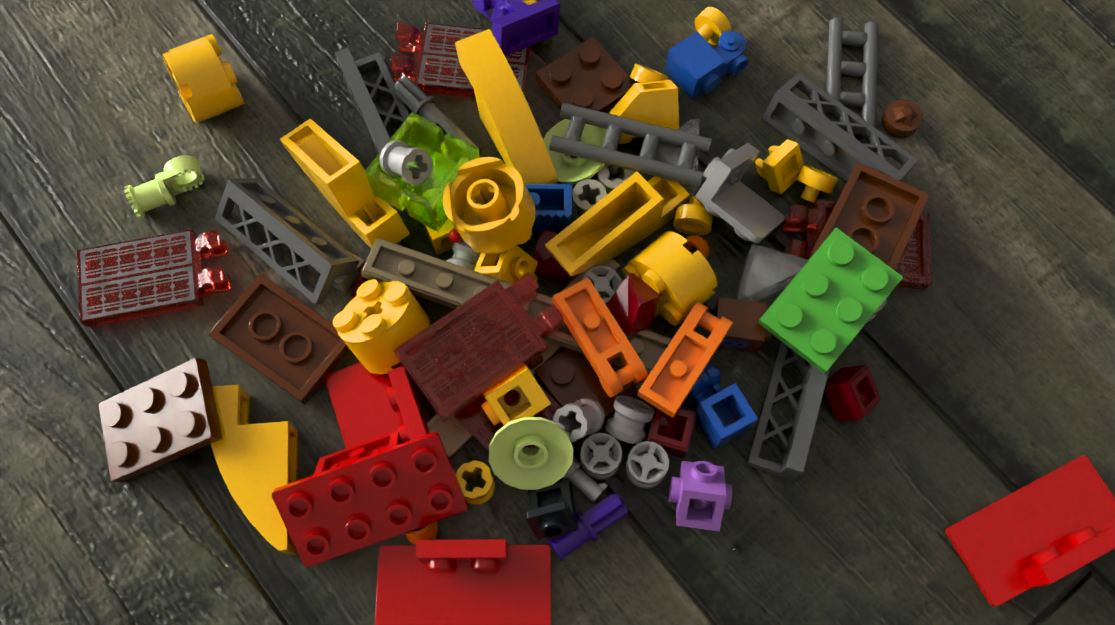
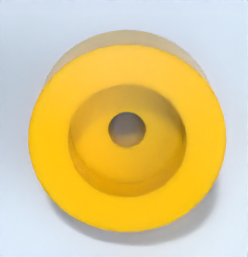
M714 7L705 8L694 21L696 30L712 45H718L722 33L731 31V24L727 17Z
M635 63L630 75L631 79L639 83L662 81L669 78L656 70Z
M805 164L802 165L796 178L798 181L806 184L801 198L815 203L820 191L832 193L838 181L837 177Z
M692 196L689 198L688 204L676 208L673 226L684 234L706 235L711 232L714 215L704 208L701 201Z

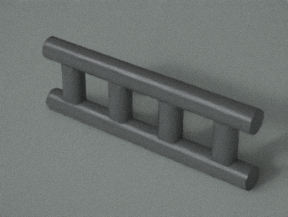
M832 18L829 21L826 93L844 106L862 108L861 118L876 128L879 24L877 22L866 23L864 25V32L843 30V20L841 18ZM842 45L864 47L863 63L842 60ZM841 75L863 77L862 93L841 91ZM825 112V117L831 121L839 122L836 116ZM854 134V137L861 140L862 144H869L868 140L862 135Z
M567 103L562 104L560 118L568 119L570 123L565 138L552 136L549 150L700 187L703 172L693 170L692 167L697 151L708 154L712 141L711 138ZM585 124L607 129L602 147L580 142ZM622 133L644 138L639 156L617 151ZM659 142L682 147L677 165L654 160Z

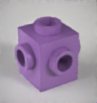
M682 461L679 477H671L669 488V502L676 503V526L720 532L723 512L730 509L732 500V484L725 483L724 466H717L706 461Z

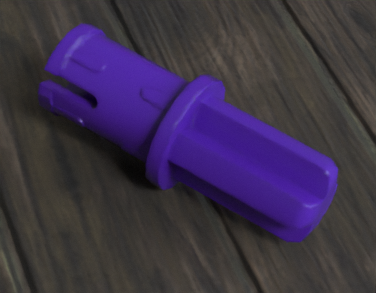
M612 494L582 514L581 511L576 513L579 530L567 532L559 538L547 539V541L561 561L565 556L589 540L597 541L598 534L627 515V507L617 494Z

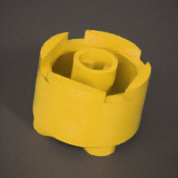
M213 34L161 54L167 70L179 90L178 93L194 122L199 123L244 104L241 93L236 86L238 81L228 61L223 63L222 59L218 57L222 53Z
M495 157L477 158L462 165L457 170L459 175L451 184L448 181L444 188L443 208L463 240L477 253H500L512 249L518 244L526 243L532 235L536 209L533 198L518 170Z
M667 231L631 259L621 271L624 278L628 274L633 273L657 292L661 297L653 318L659 315L673 326H676L686 319L697 302L704 304L715 294L712 290L717 287V279L710 264L699 250L691 254L683 246L688 241L687 239L675 232Z
M371 279L358 287L357 296L334 317L333 326L340 338L366 370L373 374L383 375L388 374L387 371L393 370L391 366L403 361L399 354L432 333L433 330L430 327L431 321L404 283L399 281L378 283L377 280ZM431 337L430 339H428L427 341H425V342L422 344V347H425L426 345H428V344L430 343L432 337ZM416 347L415 349L407 353V358L416 353L417 351H419L421 348ZM422 350L421 352H419L418 354H416L415 356H413L412 358H410L409 361L412 360L413 358H415L416 356H418L419 354H421V353L424 352V351Z

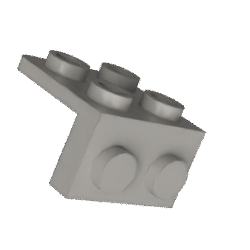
M746 143L737 150L729 149L722 159L716 157L711 161L703 173V176L707 179L695 198L703 203L704 208L710 214L721 217L734 227V231L739 237L759 244L783 223L785 216L740 181L760 153L750 143Z

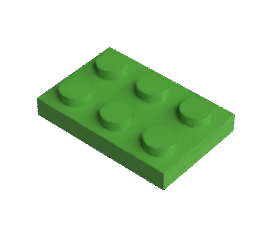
M835 228L759 319L758 324L821 373L825 374L903 279V276L841 230Z

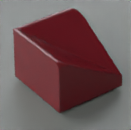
M543 229L533 258L538 262L534 273L537 276L565 285L569 273L545 248V244L558 235V233Z
M630 273L606 306L622 331L630 336L650 327L661 296L635 274Z
M867 364L843 367L826 381L824 392L838 421L863 419L881 400Z
M655 407V413L646 441L659 444L667 454L684 458L688 452L697 412L680 408L675 417L672 418Z

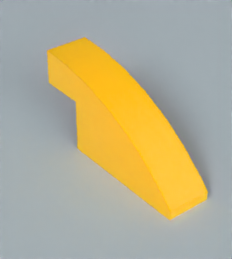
M490 29L455 42L459 63L474 88L480 119L505 164L517 169L524 183H557L558 177L534 116L507 59Z
M308 119L280 138L284 147L318 190L371 249L376 238L397 244L410 234L398 212L379 196L360 161L312 119Z
M636 171L546 243L545 248L571 277L578 275L594 266H599L613 259L674 218L675 210L678 206L689 203L690 194L679 182L656 176L646 181Z
M238 384L212 386L223 439L211 443V447L219 471L231 496L249 522L272 546L287 555H297V550L272 499V493L278 487L298 481V430L289 421L249 424L250 395Z

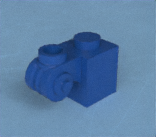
M697 31L669 49L665 71L691 100L702 93L709 94L719 86L723 76L729 72L733 76L738 75L747 67L750 60L744 53L746 40L739 32L726 31L720 35L717 49H713Z
M709 362L688 396L697 407L695 410L697 412L696 421L715 450L748 432L758 418L736 383L725 389L719 386L721 373L717 367Z

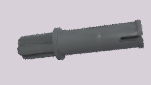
M404 76L394 84V93L413 111V118L417 121L422 120L442 142L457 153L464 164L479 157L482 149L436 104L437 99L434 96H428L407 76Z

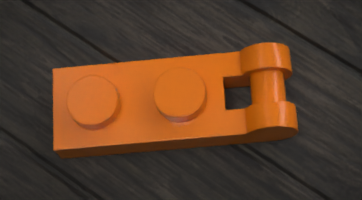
M589 277L553 295L552 303L598 375L600 383L609 397L622 392L624 385L632 381L636 384L648 377L643 362ZM620 357L624 367L614 371L609 362Z
M700 302L694 305L639 389L637 395L672 418L677 414L734 324L733 321L724 316L719 319L707 312L709 307ZM698 326L711 333L708 339L695 332Z

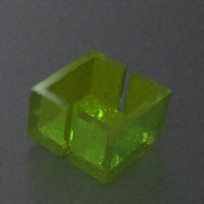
M411 112L388 143L399 140L407 143L411 148L418 147L426 150L433 160V169L430 177L425 179L420 185H411L406 183L402 177L387 175L380 166L381 151L364 172L375 196L401 211L406 207L409 216L439 232L448 220L443 208L444 188L448 181L451 185L459 175L457 170L462 165L480 158L479 150L449 132L444 137L441 127Z

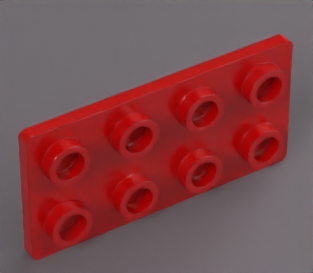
M404 361L391 366L393 370L387 371L388 374L383 375L369 372L359 362L325 376L345 448L399 430L403 443L430 433L409 369Z
M399 430L323 456L319 458L312 476L278 487L272 493V499L305 567L319 564L467 510V501L438 432H432L403 443Z
M1082 455L947 527L945 533L988 603L995 607L1032 587L1052 584L1115 549V497L1088 457Z
M506 539L417 540L416 546H380L375 625H551L550 546L508 545Z

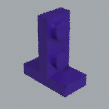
M472 0L476 10L493 22V36L504 56H508L558 34L560 3L557 0H540L531 5H527L522 0Z

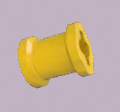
M477 460L464 463L459 467L456 477L467 503L483 505L488 502L495 491V481L491 475L490 468L485 463ZM481 475L485 486L483 488L475 487L470 492L466 481L468 478L475 480Z

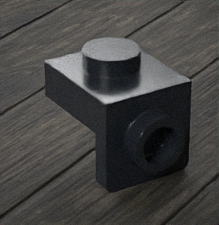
M568 478L560 479L548 487L528 490L530 510L525 512L526 522L537 540L545 538L556 539L567 532L579 530L573 488Z

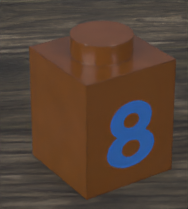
M719 297L712 315L719 319L724 316L734 322L726 338L720 344L719 349L757 353L764 341H769L771 333L758 324L759 319L767 311V303Z

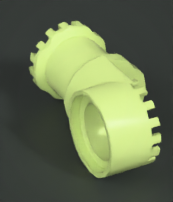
M182 155L169 160L164 166V171L156 174L154 180L136 187L128 185L124 187V192L129 200V204L134 203L131 208L140 219L145 217L146 212L164 204H169L170 206L176 204L175 195L187 192L188 190L192 191L193 186L198 188V183L202 185V181L205 179L198 160L194 156Z

